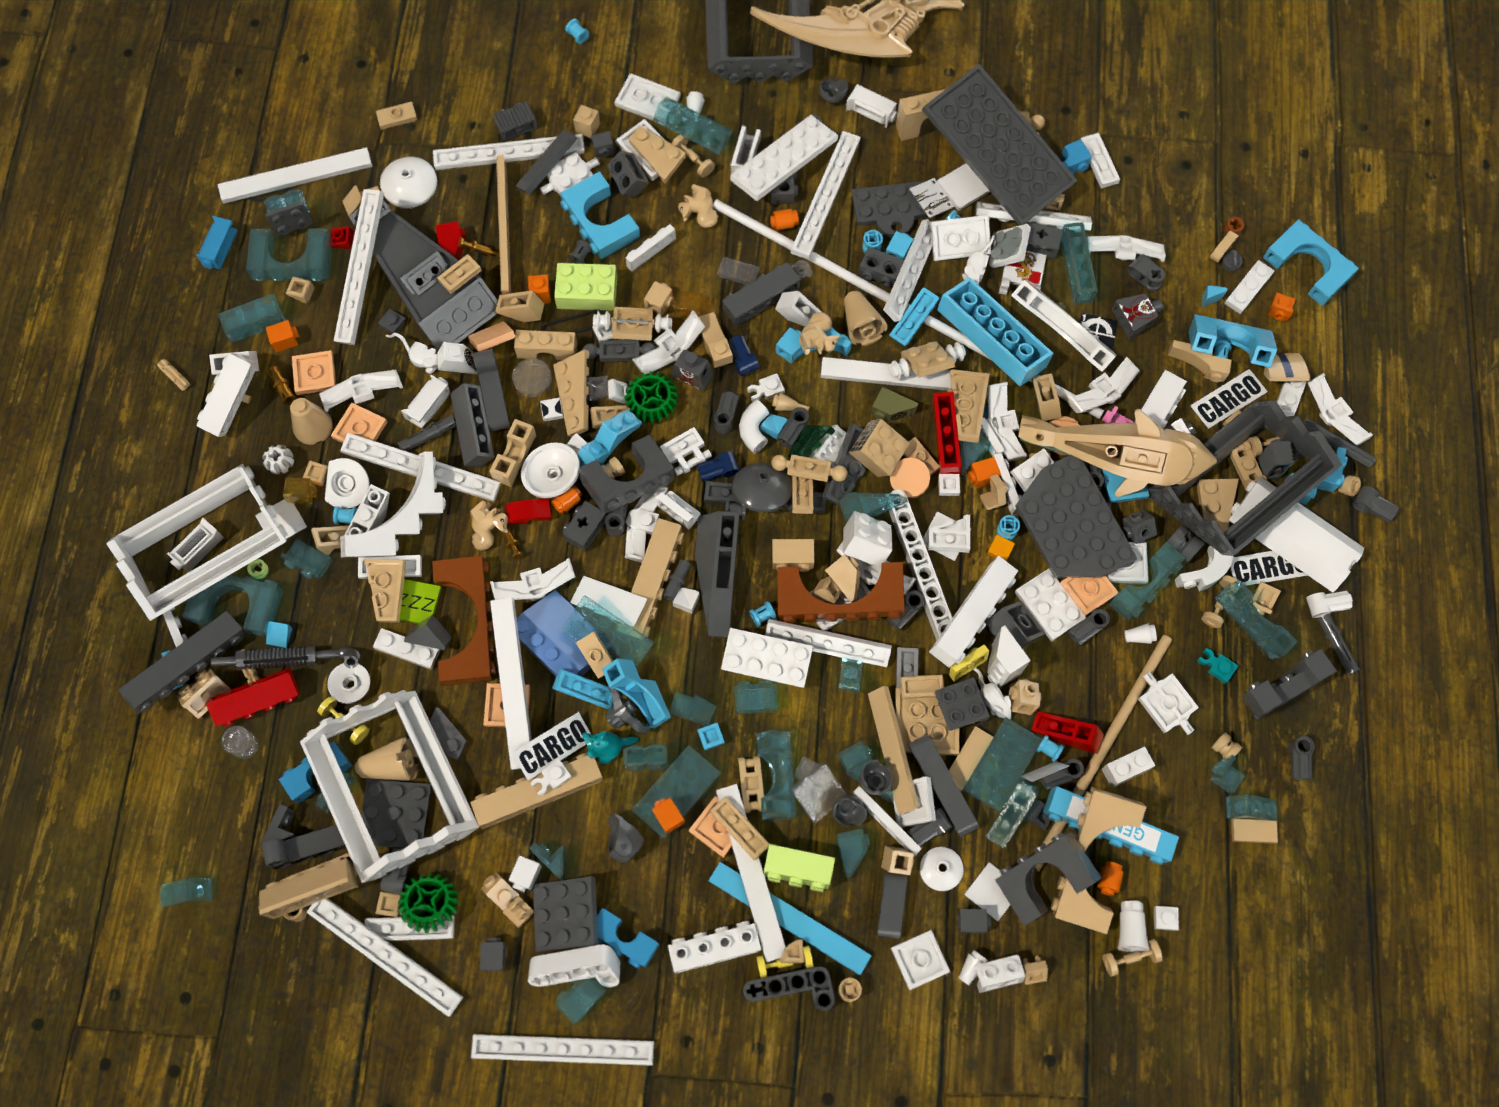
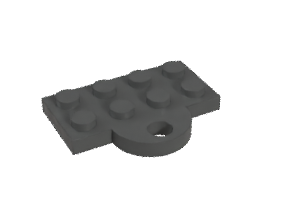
M926 181L852 189L851 195L857 226L876 224L878 231L882 235L893 238L896 231L892 230L891 227L898 225L901 227V230L897 232L908 234L913 227L915 219L929 218L909 189Z

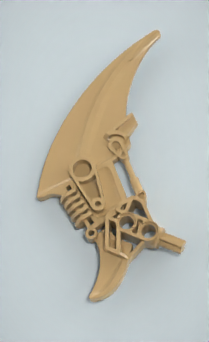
M865 0L861 4H854L851 7L843 6L838 8L827 5L825 9H822L820 16H785L766 12L754 6H751L750 14L789 35L828 49L871 57H910L912 50L905 42L919 28V23H922L925 12L936 8H952L962 11L964 3L961 0H878L880 3L862 13L859 11L860 9L875 1Z

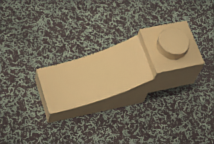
M712 312L699 316L705 325L700 334L714 368L732 363L733 355L720 328L715 313Z
M1176 340L1173 341L1169 348L1168 356L1193 365L1205 374L1204 378L1210 379L1213 382H1224L1230 373V359L1212 356V353L1207 354L1191 350L1190 343Z

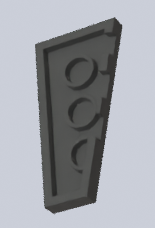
M855 424L849 425L833 468L838 465L844 466L848 472L847 477L844 481L838 482L830 476L822 498L838 506L845 502L855 487L858 478L866 471V467L849 453L864 430Z

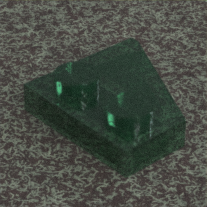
M807 425L802 430L797 442L792 445L787 457L791 459V455L809 457L812 452L822 445L820 440L826 434L833 435L835 430L831 426Z

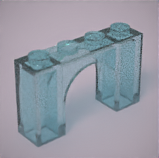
M250 229L246 271L250 278L256 281H282L283 279H292V277L312 279L314 281L329 279L332 248L330 246L331 235L328 229H308L307 246L304 254L294 262L280 263L273 259L275 238L271 230Z
M232 573L187 600L182 617L189 623L206 626L211 622L215 606L223 595L232 591H243L248 594L250 600L243 629L249 634L267 637L268 623L275 620L283 590L275 581L265 580V582H260L254 577L245 576L244 579Z

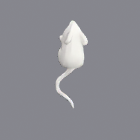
M995 232L984 249L969 256L964 268L965 273L962 275L964 280L970 277L978 285L982 281L989 255L984 253L992 245Z
M398 333L386 335L389 338L397 336L403 341L413 365L426 368V372L429 374L438 369L436 349H427L428 347L420 342H415L410 348L402 335Z
M977 668L973 669L979 676L980 694L985 706H988L993 716L996 715L1000 718L1011 720V701L1009 696L1004 697L996 684H985L981 671Z

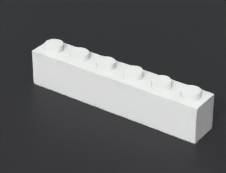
M1000 556L996 557L980 577L929 653L948 667L952 666L955 662L959 664L966 655L963 652L965 648L969 649L975 642L976 638H974L976 632L979 634L986 626L985 619H989L996 611L995 604H999L1005 598L1006 593L1004 591L1006 588L1010 589L1015 583L1016 579L1014 576L1018 570Z

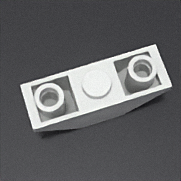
M371 484L345 535L364 533L382 525L387 514L390 493Z

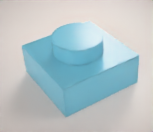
M718 723L697 730L704 751L725 744Z

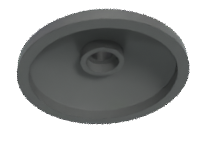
M754 463L743 467L737 472L733 479L732 490L736 500L745 508L756 512H773L781 509L790 501L792 497V480L784 470L777 471L772 467V464Z

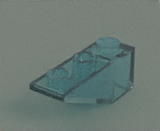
M862 741L841 751L838 754V759L847 775L860 783L861 769L867 762L872 761L871 757L873 755L868 745L864 746ZM892 787L885 794L878 796L887 802H891L893 799Z

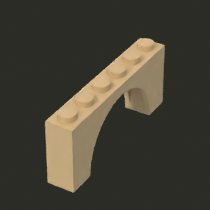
M1091 787L1090 792H1086L1083 804L1086 805L1084 813H1080L1078 816V832L1073 835L1085 852L1089 844L1099 834L1108 829L1119 826L1140 828L1146 806L1141 802ZM1060 876L1057 889H1060L1058 897H1054L1051 904L1054 917L1107 934L1113 916L1111 908L1096 901L1086 889L1076 894L1066 876Z

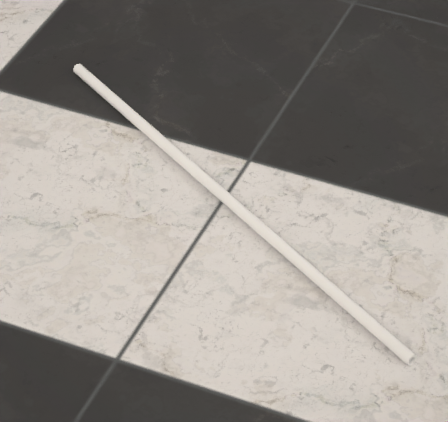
M718 199L714 202V209L791 250L795 241ZM812 251L809 261L887 302L890 293ZM907 304V307H906L904 313L907 311V309L909 308L910 304ZM930 315L923 322L990 359L960 331ZM1055 384L1058 397L1067 401L1071 396H1076ZM1096 407L1085 412L1100 419L1104 410Z

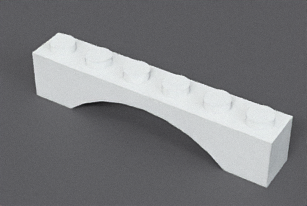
M1027 279L1011 295L1025 308L1056 330L1100 371L1103 372L1117 356L1116 353Z

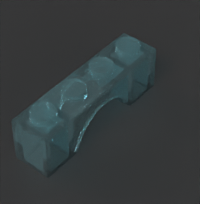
M1166 542L1149 561L1153 572L1151 583L1142 587L1127 584L1109 605L1128 621L1132 616L1137 618L1144 610L1142 605L1146 601L1150 604L1158 595L1155 591L1159 587L1163 590L1171 581L1168 577L1172 573L1176 575L1184 567L1181 563L1185 557Z
M1240 580L1227 584L1215 599L1271 659L1285 656L1297 643L1294 637L1283 626L1273 624L1258 612L1253 603V593Z
M768 730L757 734L758 756L768 763L773 777L769 793L761 798L762 820L784 821L796 818L790 732Z

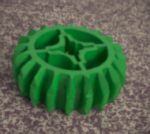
M651 370L647 376L642 372L641 378L635 375V382L630 381L629 387L625 390L627 393L625 395L626 407L630 408L629 411L635 414L638 419L642 417L644 423L648 419H650L652 424L654 419H658L660 423L662 417L668 419V412L674 413L673 407L678 405L676 401L678 400L677 387L673 386L672 379L668 380L666 374L661 377L659 371L656 375H653ZM662 389L668 395L666 401L660 396ZM637 394L641 395L643 399L641 406L636 401Z
M429 872L427 878L420 874V880L416 881L412 878L411 886L405 884L404 887L407 892H400L402 899L398 901V905L401 907L398 912L400 915H403L402 921L407 923L410 929L415 927L418 933L423 929L427 934L430 928H433L434 932L438 931L437 926L439 925L445 928L446 920L452 922L453 918L450 914H457L455 906L459 905L458 899H455L458 897V893L454 890V884H449L448 878L442 879L440 874L433 878L432 873ZM427 889H435L431 892L425 891ZM417 895H419L418 901L414 904V907H412L414 899ZM424 897L428 901H431L433 909L429 905H426ZM445 898V903L442 909L438 911V906L443 902V899ZM425 914L432 915L430 917H422Z

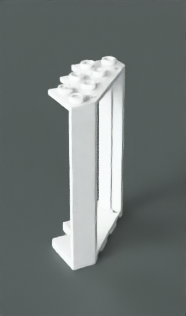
M241 464L116 535L106 543L118 560L116 563L117 567L128 581L126 584L127 588L150 621L286 542L285 536L288 534L281 524L278 525L275 520L277 514L271 505L266 504L264 500L266 495L260 485L256 486L253 480L255 475L249 466L245 467ZM250 490L270 526L150 594L132 556L245 491Z
M402 690L393 694L390 692L383 693L375 703L368 706L356 705L349 709L350 712L347 715L338 719L329 717L322 720L317 728L310 730L307 736L300 741L362 883L387 875V872L398 867L400 869L427 853L429 855L444 848V845L455 840L459 841L479 828L416 691L406 692ZM396 709L450 825L445 826L432 837L416 840L402 851L389 853L380 858L327 739Z

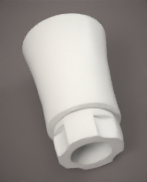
M1140 901L1121 902L1118 950L1144 952L1150 950L1146 934L1143 903Z

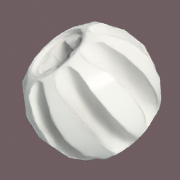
M278 444L276 447L272 445L268 448L269 451L263 454V464L273 474L279 475L280 472L285 474L289 471V467H293V453L284 445Z

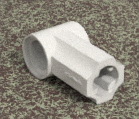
M1348 591L1331 594L1321 592L1306 597L1312 618H1319L1331 612L1352 608L1353 600Z

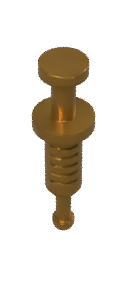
M464 238L459 239L458 247L466 246L470 248L472 253L477 251L486 255L494 254L500 257V252L492 251L490 247L477 244L476 240L469 243L464 241Z
M507 526L508 532H503L508 542L506 547L513 550V559H520L523 556V553L517 549L520 543L514 538L510 527Z

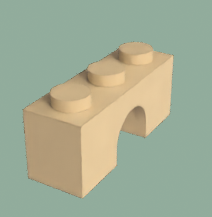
M516 330L514 349L517 358L537 359L538 353H550L556 357V360H564L577 353V339L575 332Z
M517 419L514 420L507 434L508 442L503 455H497L489 471L493 480L512 487L536 437L534 426Z

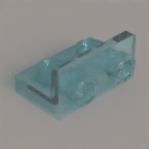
M298 539L295 540L287 554L282 552L280 555L284 560L283 564L292 570L295 568L301 570L300 573L308 579L314 577L320 580L332 562L331 557Z

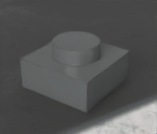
M389 308L378 322V325L393 334L398 333L407 321L405 317Z

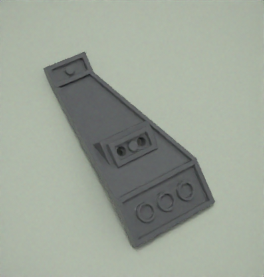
M383 199L373 249L374 257L417 325L437 351H439L443 342H461L497 314L498 300L479 275H475L454 293L450 294L438 281L437 277L459 260L393 212ZM360 208L348 216V219L355 228ZM433 266L437 268L436 274L431 272ZM417 278H420L422 280V284L420 286L416 284Z

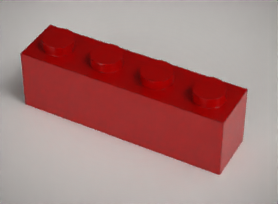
M954 392L933 393L932 406L939 474L960 475L961 458Z
M287 668L211 697L207 700L206 706L215 726L223 725V727L235 723V719L240 717L247 719L254 716L256 711L261 709L268 711L275 708L276 704L282 701L284 703L297 699L296 696L299 695L300 689L291 668Z

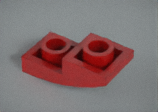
M349 226L331 229L330 246L339 249H352L355 230H352Z
M549 499L522 500L505 505L508 524H528L529 520L549 521L551 518Z

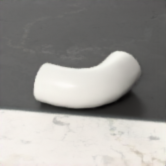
M757 399L744 411L739 424L740 437L754 454L760 452L768 442V439L760 432L759 424L769 415V412Z

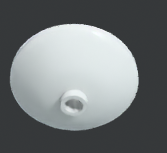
M403 157L393 161L385 168L381 175L380 187L381 191L384 192V197L391 204L402 208H413L426 203L433 196L437 188V176L435 170L427 161L417 157Z
M544 444L532 451L524 461L521 469L522 483L534 496L540 498L559 496L569 490L579 476L580 461L575 451L565 444Z

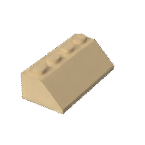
M340 857L330 861L331 864L328 866H315L310 868L309 873L304 875L300 873L289 876L287 878L288 881L283 883L273 882L266 885V889L259 891L260 915L275 919L359 887L352 861Z

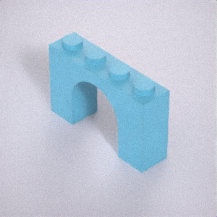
M600 172L560 193L562 199L560 204L563 210L570 213L573 225H578L582 238L589 241L593 254H597L600 259L640 238L639 227L630 214L609 225H596L586 218L588 210L593 205L611 196L610 186Z
M1299 219L1269 247L1263 257L1276 269H1279L1295 254L1307 253L1315 256L1323 265L1324 276L1312 287L1308 295L1322 307L1359 269L1352 261L1345 258L1336 248L1329 245L1321 236H1318L1308 225L1302 223Z
M1197 314L1193 317L1189 329L1191 350L1211 354L1216 341H1227L1244 349L1249 354L1252 364L1271 368L1277 352L1273 331Z

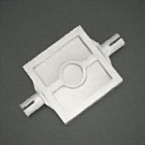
M574 152L558 161L546 175L550 183L540 189L544 195L552 190L560 194L592 176L593 174L590 169L599 165V162L595 157L586 163Z
M1150 671L1142 676L1150 687L1138 700L1163 733L1178 725L1183 728L1187 735L1192 733L1195 729H1193L1187 719L1199 707L1173 673L1160 681H1157Z

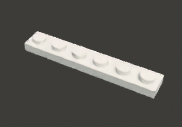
M977 202L976 215L978 216L989 215V219L993 217L1004 222L1014 220L1002 205ZM1043 210L1028 221L1045 226L1053 225L1059 229H1066V227L1074 228V230L1080 232L1091 230L1092 226L1091 217Z
M928 219L921 221L883 309L894 322L901 321L932 248L931 223Z
M772 619L768 620L765 636L811 645L814 652L883 667L888 665L892 645Z

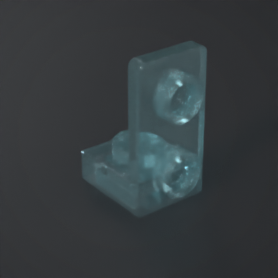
M1233 754L1227 758L1223 757L1220 762L1217 761L1211 769L1213 775L1210 778L1211 781L1231 794L1235 793L1245 776L1231 766L1236 758Z
M1249 794L1226 797L1228 819L1251 817L1277 821L1276 800Z
M189 877L161 885V907H168L187 901L212 900V878Z

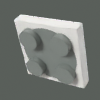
M1028 224L996 232L989 265L992 268L1024 261L1031 227Z

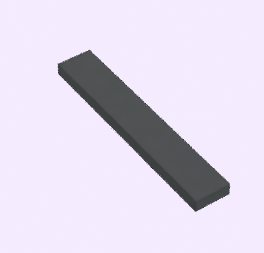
M706 481L704 502L726 504V500H730L731 503H739L733 494L732 483ZM813 492V513L825 514L826 499L822 498V492ZM792 497L790 501L779 510L792 511Z

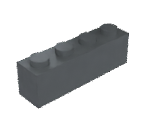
M788 262L778 265L770 273L763 274L753 283L744 285L738 292L727 295L723 300V310L736 327L777 303L782 293L800 289V278Z
M463 383L450 393L464 466L481 468L494 458L480 385Z

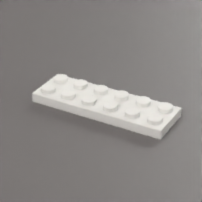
M810 115L730 175V180L758 201L836 142L838 135L814 116Z

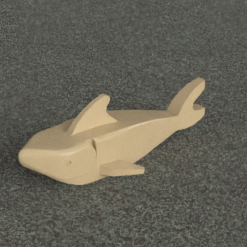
M1136 409L1134 412L1137 424L1110 423L1058 428L1043 420L1022 415L1018 435L1021 439L1032 444L1055 447L1103 470L1125 477L1115 491L1116 497L1140 491L1148 483L1161 486L1185 484L1217 463V459L1195 436L1171 429L1163 430L1141 409Z

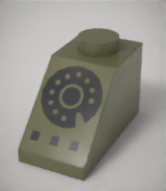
M882 387L872 406L871 415L875 419H882L889 423L915 415L919 403Z

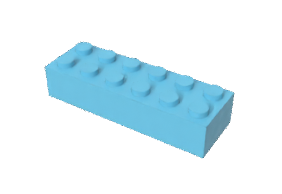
M970 277L942 295L937 310L1019 386L1047 368L1053 352Z

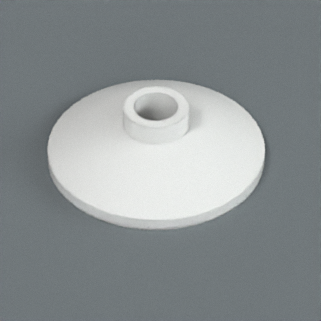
M342 663L329 675V693L340 703L351 704L358 702L367 694L370 688V675L360 664H357L355 668H352V665L350 668H347ZM353 681L354 686L352 688H348V683Z
M936 847L929 850L923 856L920 862V874L925 884L937 891H948L957 886L961 881L963 863L958 854L946 847ZM940 864H944L946 866L945 872H941L939 870Z

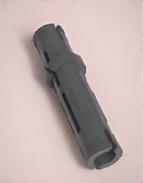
M449 415L436 423L432 422L427 428L397 443L401 450L408 452L436 436H442L441 434L456 427V423L452 415Z
M1330 613L1318 618L1317 621L1326 635L1325 639L1329 640L1346 674L1350 675L1359 671L1360 668L1341 636V630H1338Z

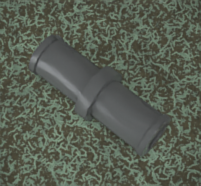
M679 560L673 575L669 577L670 582L662 595L666 600L673 602L680 587L684 586V579L691 567L689 562Z

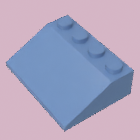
M556 590L517 617L520 643L555 677H557L559 669L582 677L591 669L576 642L590 633L596 632L607 651L614 646Z

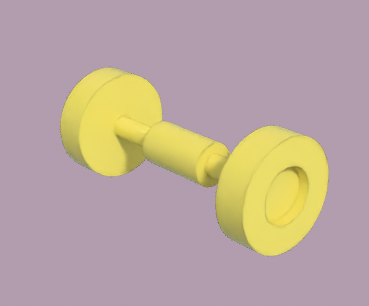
M332 696L325 699L317 710L322 717L330 713L335 716V719L344 716L342 713L334 710L338 701ZM362 724L357 729L355 727L351 728L350 730L353 733L350 736V741L354 745L359 744L366 738L370 729L365 724Z
M805 946L803 947L806 969L813 968L810 948ZM763 955L757 956L760 978L767 977V968L776 966L783 968L793 966V963L780 964L781 959H776L777 962L765 964Z

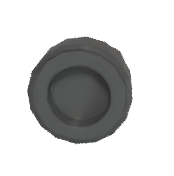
M1233 249L1224 255L1221 264L1225 270L1233 272L1241 266L1242 257Z

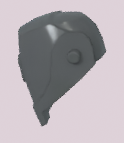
M611 813L606 822L611 826L608 856L615 861L626 863L639 852L644 838L632 824L626 822L618 814Z

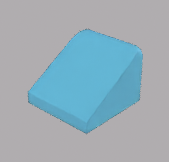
M1208 285L1202 294V307L1222 300L1227 292V288Z
M269 621L266 644L287 648L292 628L288 624Z

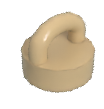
M1350 475L1345 477L1342 486L1338 487V491L1348 496L1357 495L1361 487L1360 478Z

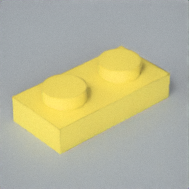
M982 645L979 648L975 647L970 650L959 664L955 662L950 667L949 676L955 682L986 662L989 649Z

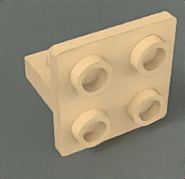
M210 667L198 672L194 677L195 680L190 685H184L178 692L177 698L181 706L187 708L197 719L208 711L206 702L209 698L230 690V687Z

